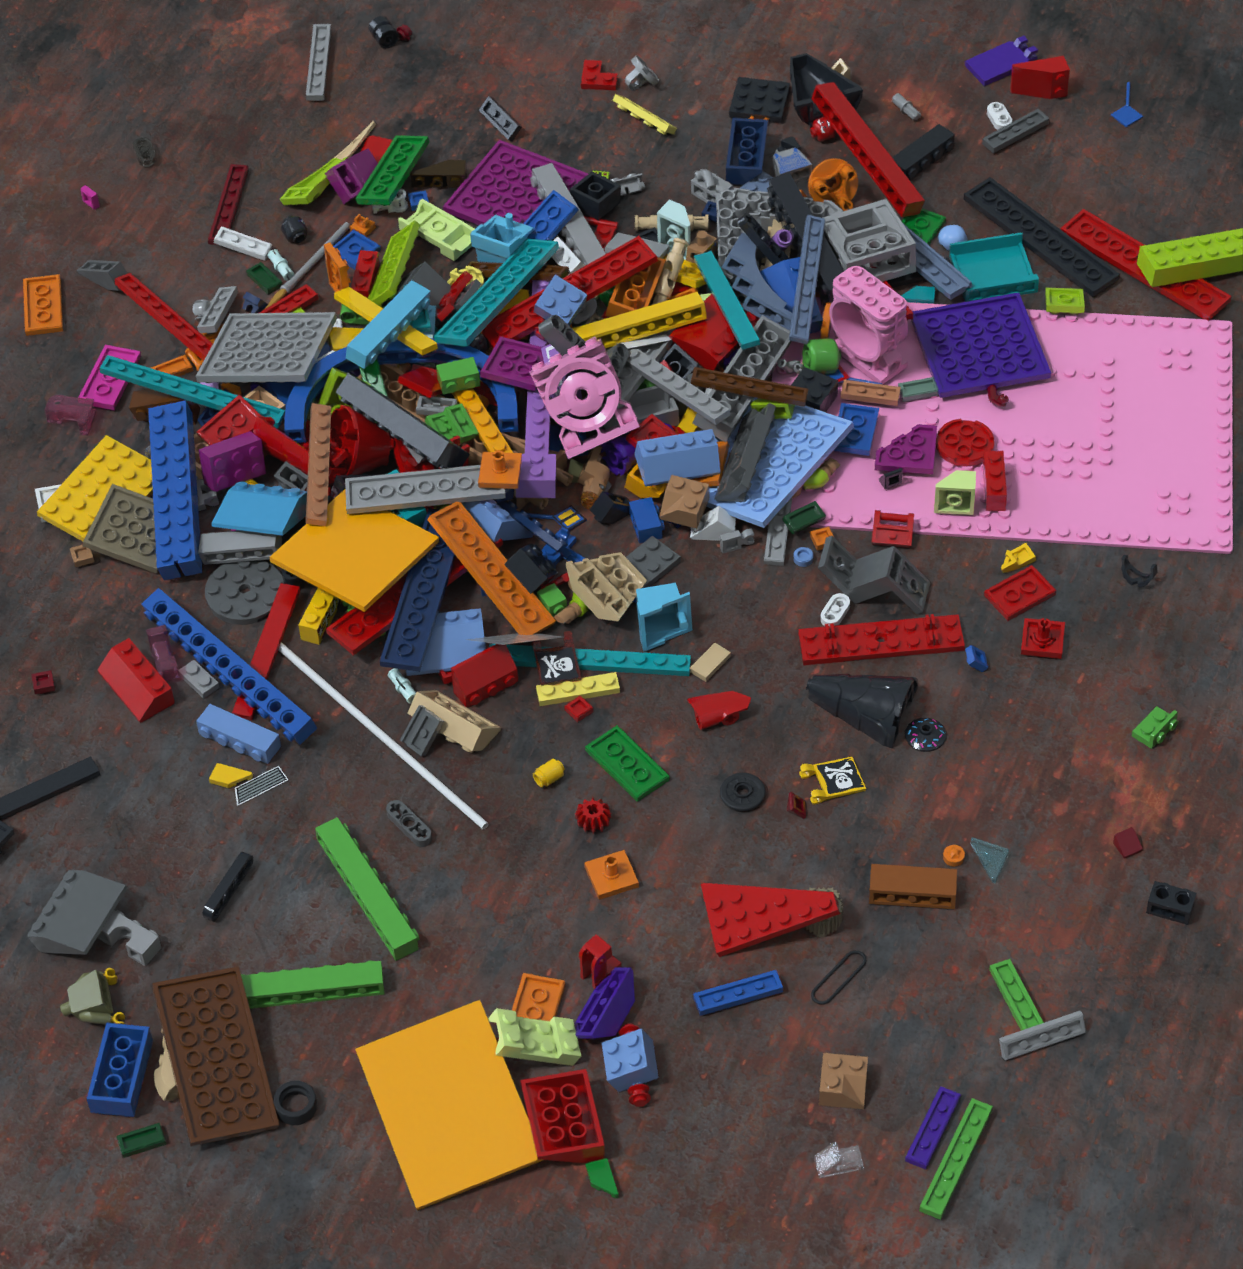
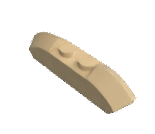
M163 1036L162 1046L164 1054L160 1055V1067L154 1072V1081L161 1098L164 1101H174L179 1096Z

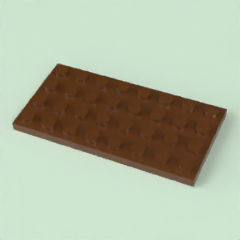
M239 966L152 983L190 1146L279 1128Z

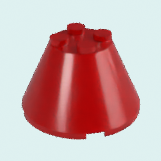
M340 405V408H336L331 414L330 445L344 449L349 454L342 462L347 470L344 475H363L381 466H387L390 450L394 446L393 438H390L388 432L378 427L376 422H371L364 415L349 406Z

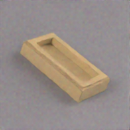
M714 643L690 667V673L706 682L731 657V652Z

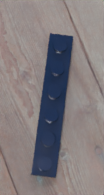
M509 500L508 502L497 503L531 533L567 559L570 556L571 552L566 548L568 544L561 538L556 540L554 538L555 534L548 528L545 530L541 529L543 527L542 524L535 519L529 520L530 516L522 509L520 512L517 511L518 507Z

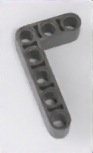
M553 315L539 324L540 334L562 356L567 354L568 349L578 345L580 348L585 345V341L558 315ZM618 343L607 350L618 378L629 357V351L622 343ZM577 369L579 372H588L596 377H600L607 373L606 371H602L596 374L595 372L587 369Z

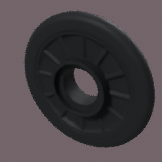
M749 773L733 774L727 777L720 787V797L724 804L738 811H748L756 808L763 802L766 794L763 782L755 775ZM739 789H746L748 793L740 795L737 791Z

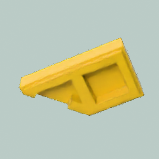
M217 763L209 777V782L231 788L236 786L238 782L246 779L251 780L253 774L249 771Z

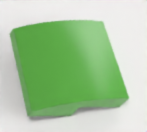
M462 403L445 407L443 412L429 415L425 418L427 425L446 438L451 439L459 435L460 444L473 439L479 434Z

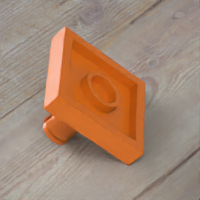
M501 450L483 452L478 480L479 488L518 489L523 459L522 453H504Z
M625 850L584 862L585 869L599 900L639 888V882Z

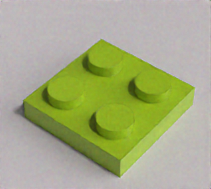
M1045 288L1046 312L1053 314L1060 312L1070 314L1084 313L1083 289Z

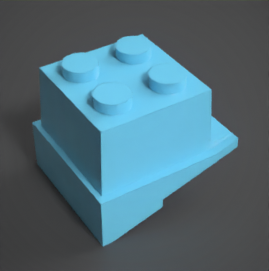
M507 213L505 215L506 218L494 215L485 224H480L470 233L471 245L476 249L478 262L504 263L528 239L529 234L534 231V228L513 221L511 213Z
M676 583L636 589L639 633L643 651L665 644V641L692 631L689 592L680 595Z

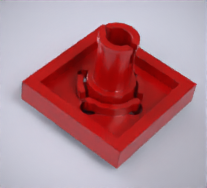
M1025 618L1021 655L1062 659L1065 622L1050 621L1047 618L1046 620L1044 618Z

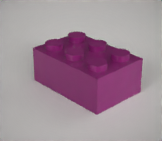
M251 431L199 449L204 484L214 492L231 487L237 482H244L266 474L262 441Z

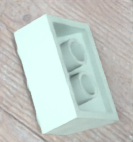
M668 200L657 212L658 242L670 245L669 252H671L674 238H680L689 242V244L691 243L690 222L685 206ZM686 247V250H685V253H684V256H683V257H684V260H686L687 248H688V247Z

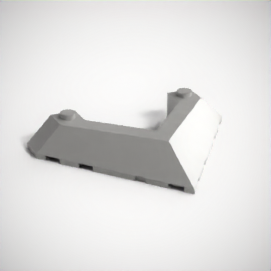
M716 185L718 264L725 277L734 283L737 276L722 268L736 241L742 232L744 233L738 225V218L745 213H749L755 220L761 219L762 228L767 231L768 226L772 227L773 219L776 220L775 211L770 209L768 205V192H755L740 188L728 190L723 189V186ZM803 197L813 216L823 218L843 212L832 201L824 200V202L813 201V198Z

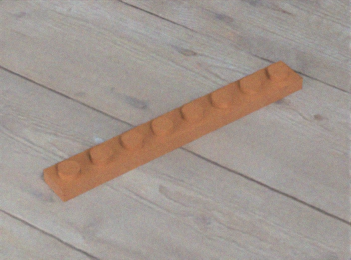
M312 403L310 413L306 524L326 526L331 406Z

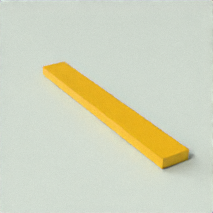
M350 287L334 293L335 300L369 322L383 310L382 307ZM410 325L405 331L402 330L397 337V340L422 356L438 349L437 342Z

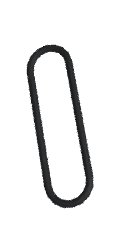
M858 950L847 953L812 990V1000L817 1004H827L866 964L867 958L865 954ZM851 954H860L863 957L862 964L826 1001L817 1000L814 996L815 991Z

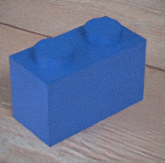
M652 497L629 502V515L638 542L644 543L651 536L656 539H662V530H665L664 522L658 517L660 515L659 507L657 504L654 505Z

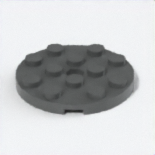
M263 560L225 563L217 568L207 580L205 586L206 603L213 614L222 621L237 625L253 624L258 622V619L269 615L280 583L284 584V580L277 568ZM246 587H248V589L250 590L246 593L240 592L241 590L246 589Z

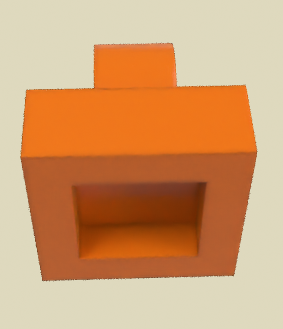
M358 214L354 218V223L350 226V232L356 230L367 237L376 228L375 222Z

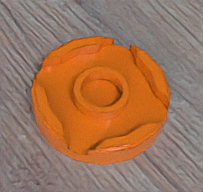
M830 302L826 303L824 309L821 339L829 338L832 324L829 312Z

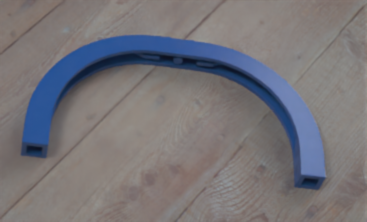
M396 339L388 345L384 353H380L377 356L379 365L420 362L444 364L474 357L480 377V371L489 356L471 346L461 347L459 345H445L437 343L438 349L422 356ZM347 347L319 360L314 364L306 382L296 383L286 404L284 431L285 435L295 442H306V422L309 409L317 395L323 390L332 367L346 373L359 369L358 365L346 359ZM480 377V380L490 389L496 400L499 431H518L517 400L513 385Z

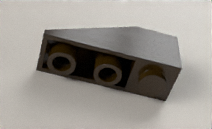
M446 160L411 172L412 188H459L467 178L466 160Z

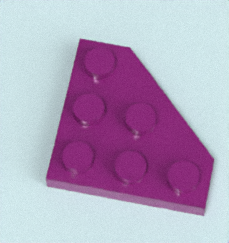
M917 424L906 435L902 434L892 440L890 445L876 450L875 470L894 471L902 468L903 472L933 474L937 426Z

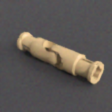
M635 215V231L649 230L653 227L657 229V215H650V217ZM687 215L690 222V231L694 229H705V231H708V215Z
M674 238L673 248L668 253L654 292L656 295L650 306L670 299L689 242L680 238Z

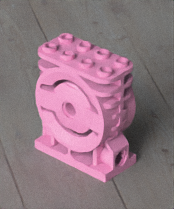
M860 266L848 268L833 280L834 301L831 303L829 311L834 329V336L831 339L835 340L841 356L873 381L884 384L908 367V361L901 356L897 345L904 341L908 334L906 319L907 302L901 295Z
M596 337L585 341V345L580 348L578 345L569 348L567 354L563 356L558 353L550 357V361L545 364L541 361L532 365V370L529 373L539 391V395L550 416L562 426L559 438L568 459L640 427V422L631 403L621 399L620 381L601 339L597 340ZM577 369H587L595 372L596 374L602 371L607 372L606 374L600 377H596L588 372L574 373L568 376L563 382L560 390V395L554 398H550V395L557 392V388L561 379L571 371ZM579 389L587 391L588 396L585 399L578 398L576 393ZM615 389V394L607 397L602 411L592 418L575 419L569 415L564 417L560 415L566 411L576 416L591 415L602 405L604 394ZM618 403H619V404H622V405H625V406H623V407H621V408H619V409H618V407H617V406H618ZM615 413L619 424L606 430L601 429ZM565 428L571 430L564 433ZM597 430V434L584 439V441L581 440L578 432Z

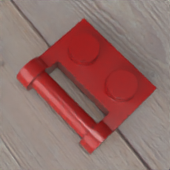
M875 510L872 545L911 548L914 513L904 515L882 513L881 510ZM880 520L905 522L907 526L880 524Z

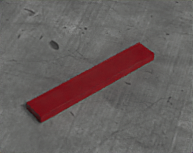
M230 165L208 237V244L218 245L214 243V238L221 226L232 229L248 175V165Z

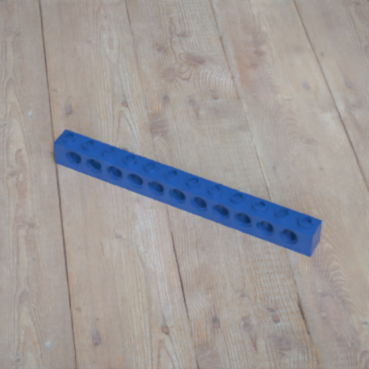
M158 588L141 604L145 609L144 615L150 621L155 620L157 622L156 625L163 632L167 630L169 632L168 635L174 642L180 641L182 643L181 647L187 653L192 652L194 654L193 657L200 664L205 663L210 673L213 675L217 673L219 675L218 678L225 686L231 685L232 691L238 697L243 695L245 697L244 701L251 708L255 706L262 718L266 719L268 717L271 720V725L276 730L282 729L284 736L290 742L294 740L300 745L317 729L311 717L161 589Z

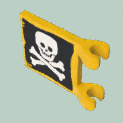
M853 757L814 765L802 764L800 766V777L806 779L816 774L822 790L816 789L811 792L812 797H810V800L814 805L826 799L866 791Z

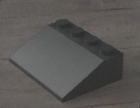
M68 870L57 889L53 892L49 902L43 908L42 913L32 925L27 937L41 953L87 955L128 887L84 870Z

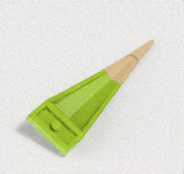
M371 122L354 141L327 164L290 187L280 198L282 204L312 203L330 183L325 173L333 166L352 156L376 126L375 122Z

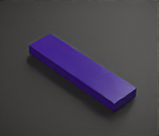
M940 1086L905 1157V1162L925 1170L927 1169L961 1099V1094Z

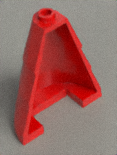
M257 416L253 434L261 439L263 451L284 463L288 462L308 475L309 451L275 428L274 424L276 421L272 417ZM307 420L306 437L309 438L310 421ZM343 463L339 464L336 468L329 465L328 485L333 486L336 475H344L347 470Z

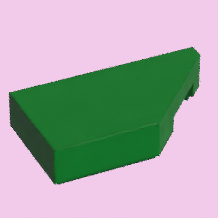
M605 1158L586 1163V1171L591 1187L611 1194V1197L619 1198L608 1159Z

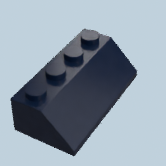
M732 118L726 162V181L730 184L744 185L762 173L768 120Z

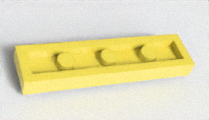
M615 94L613 101L618 103V108L624 111L628 109L631 111L630 115L638 119L643 118L645 124L651 127H658L657 131L664 135L667 133L675 134L677 130L675 126L628 98Z
M614 672L579 678L573 681L536 685L539 705L545 706L573 701L578 696L587 699L620 693L617 674Z

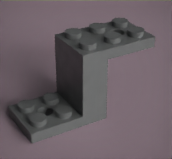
M423 262L401 278L402 280L396 290L398 294L404 286L413 280L430 290L429 299L431 302L429 305L440 309L439 302L445 294L450 292L451 285L426 262ZM476 279L465 286L454 303V309L442 322L435 314V326L445 325L482 284ZM388 298L385 300L382 306H387L392 299Z
M833 536L826 538L818 569L847 595L854 604L893 591L916 614L923 612L930 581L895 546L856 559Z

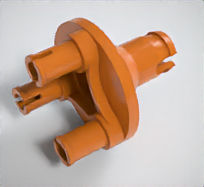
M838 158L827 159L818 164L813 169L808 181V190L811 198L817 202H824V200L832 201L843 211L853 208L851 200L858 188V176L855 169L845 160Z

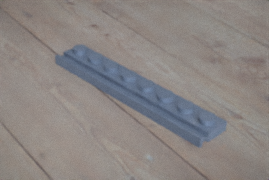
M904 225L916 243V271L950 300L965 292L966 288L972 287V282Z

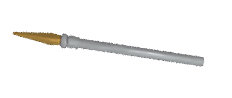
M345 222L326 243L331 242L334 245L350 228V224ZM324 245L290 280L280 287V290L274 295L266 308L283 299L285 295L290 294V291L325 254Z

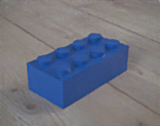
M106 1023L87 1095V1102L91 1113L134 1117L153 1043L150 1027Z

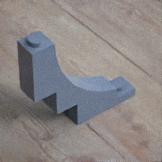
M742 232L728 254L722 268L737 276L732 288L747 296L742 305L743 309L759 318L763 315L790 331L792 312L784 309L787 303L763 279L756 264V245Z

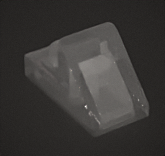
M836 1141L814 1156L819 1178L864 1169L858 1145L839 1149Z

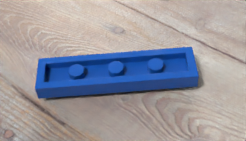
M773 970L693 993V999L700 1016L781 993L783 992V986L777 971Z

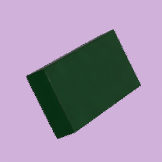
M262 262L246 270L247 276L267 295L278 290L283 285L282 281Z
M814 501L783 516L782 520L794 535L825 520L826 515L817 502Z
M160 1123L116 1136L123 1158L166 1145Z

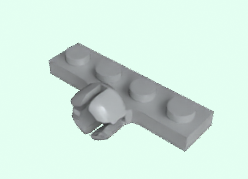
M236 286L219 287L211 301L204 299L194 302L192 310L195 315H198L195 320L200 322L197 326L198 332L207 334L217 332L238 294Z

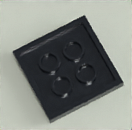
M738 77L729 109V117L749 119L751 116H754V119L764 120V118H768L770 122L781 123L790 91V83Z

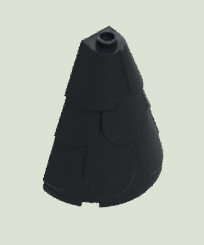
M807 53L790 57V81L792 84L793 103L795 111L803 123L812 127L815 119L824 117L811 99L816 85L834 82L853 108H858L863 95V89L860 85Z
M814 675L813 678H809L806 690H809V700L831 715L839 717L881 745L893 749L899 734L901 716L907 702H912L918 688V679L903 676Z

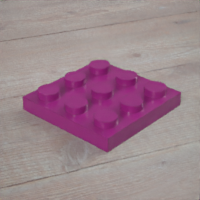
M500 337L481 369L480 377L535 391L537 387L529 372L532 370V365L541 361L544 363L542 347Z

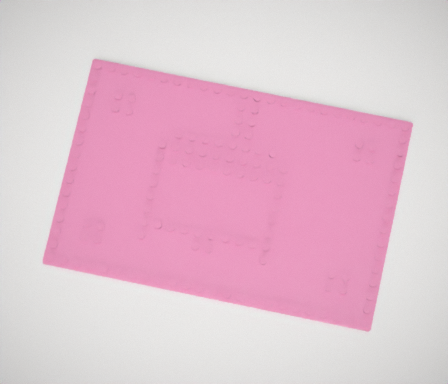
M815 297L823 319L825 306L822 305L820 297ZM907 302V306L911 311L946 305ZM1026 309L1050 368L1051 378L997 388L999 396L1004 394V396L1007 395L1009 398L1007 405L1004 407H998L989 402L987 390L940 398L938 395L905 402L902 401L900 395L898 406L841 399L843 382L838 384V396L826 413L838 416L841 403L879 408L870 456L833 451L824 462L832 458L840 466L830 475L829 481L819 489L804 490L802 487L801 494L798 497L792 498L791 512L814 501L817 502L826 518L810 526L812 528L829 527L830 529L873 531L875 510H881L882 513L904 515L914 513L913 534L1231 554L1233 550L1232 322L1085 312L1079 314L1063 312L1053 314L1046 312V310ZM911 319L907 321L908 334L906 339L897 345L901 356L908 361V367L883 385L898 387V383L932 377ZM832 324L829 338H832L834 336V329ZM821 331L811 333L809 340L821 339ZM791 341L781 359L786 361L797 360L802 364L804 344ZM841 356L839 364L849 377L873 381ZM777 364L772 373V382L791 385L799 374L796 372L787 373ZM961 419L973 422L977 420L985 424L994 435L993 451H1004L1007 489L1006 511H986L983 463L974 466H957L944 460L935 447L933 474L902 472V483L884 489L879 482V478L891 471L875 470L876 450L890 445L891 441L898 436L906 435L917 424L936 425L938 435L939 429L952 420ZM956 470L976 471L974 514L934 513L936 484ZM880 520V524L907 526L905 522Z

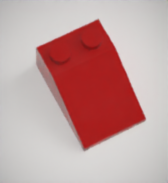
M1059 56L1012 64L1010 92L1045 99L1067 97L1070 69L1065 57Z

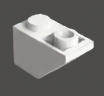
M718 506L702 516L697 529L691 527L690 538L693 540L720 541V535L735 531L736 517L730 516L725 509Z

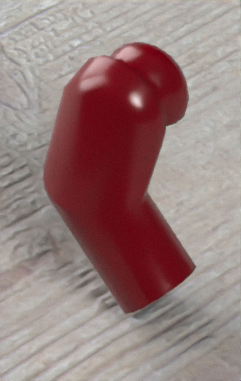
M990 385L987 388L989 402L998 407L1006 406L1009 401L1008 396H1004V394L999 396L996 386Z

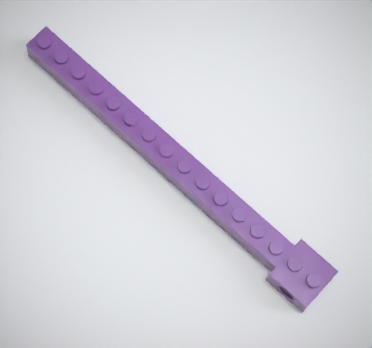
M532 280V296L545 289L550 281ZM535 331L530 333V344L540 347L550 344L546 339H539L535 335ZM537 388L535 391H527L525 454H522L523 459L519 487L516 489V498H555L556 454H549L550 414Z

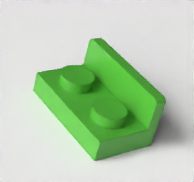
M1156 706L1132 731V737L1152 749L1157 743L1161 744L1169 731H1173L1176 728L1178 712L1174 710L1169 714Z

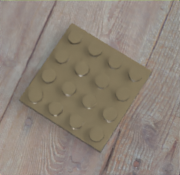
M112 484L83 541V547L157 574L153 499Z

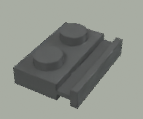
M419 705L400 741L406 743L409 748L420 756H426L444 721L430 710H427L425 706Z

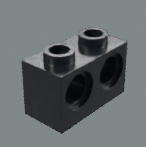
M1154 881L1146 913L1188 925L1197 893L1186 888L1182 889L1171 886L1168 883Z

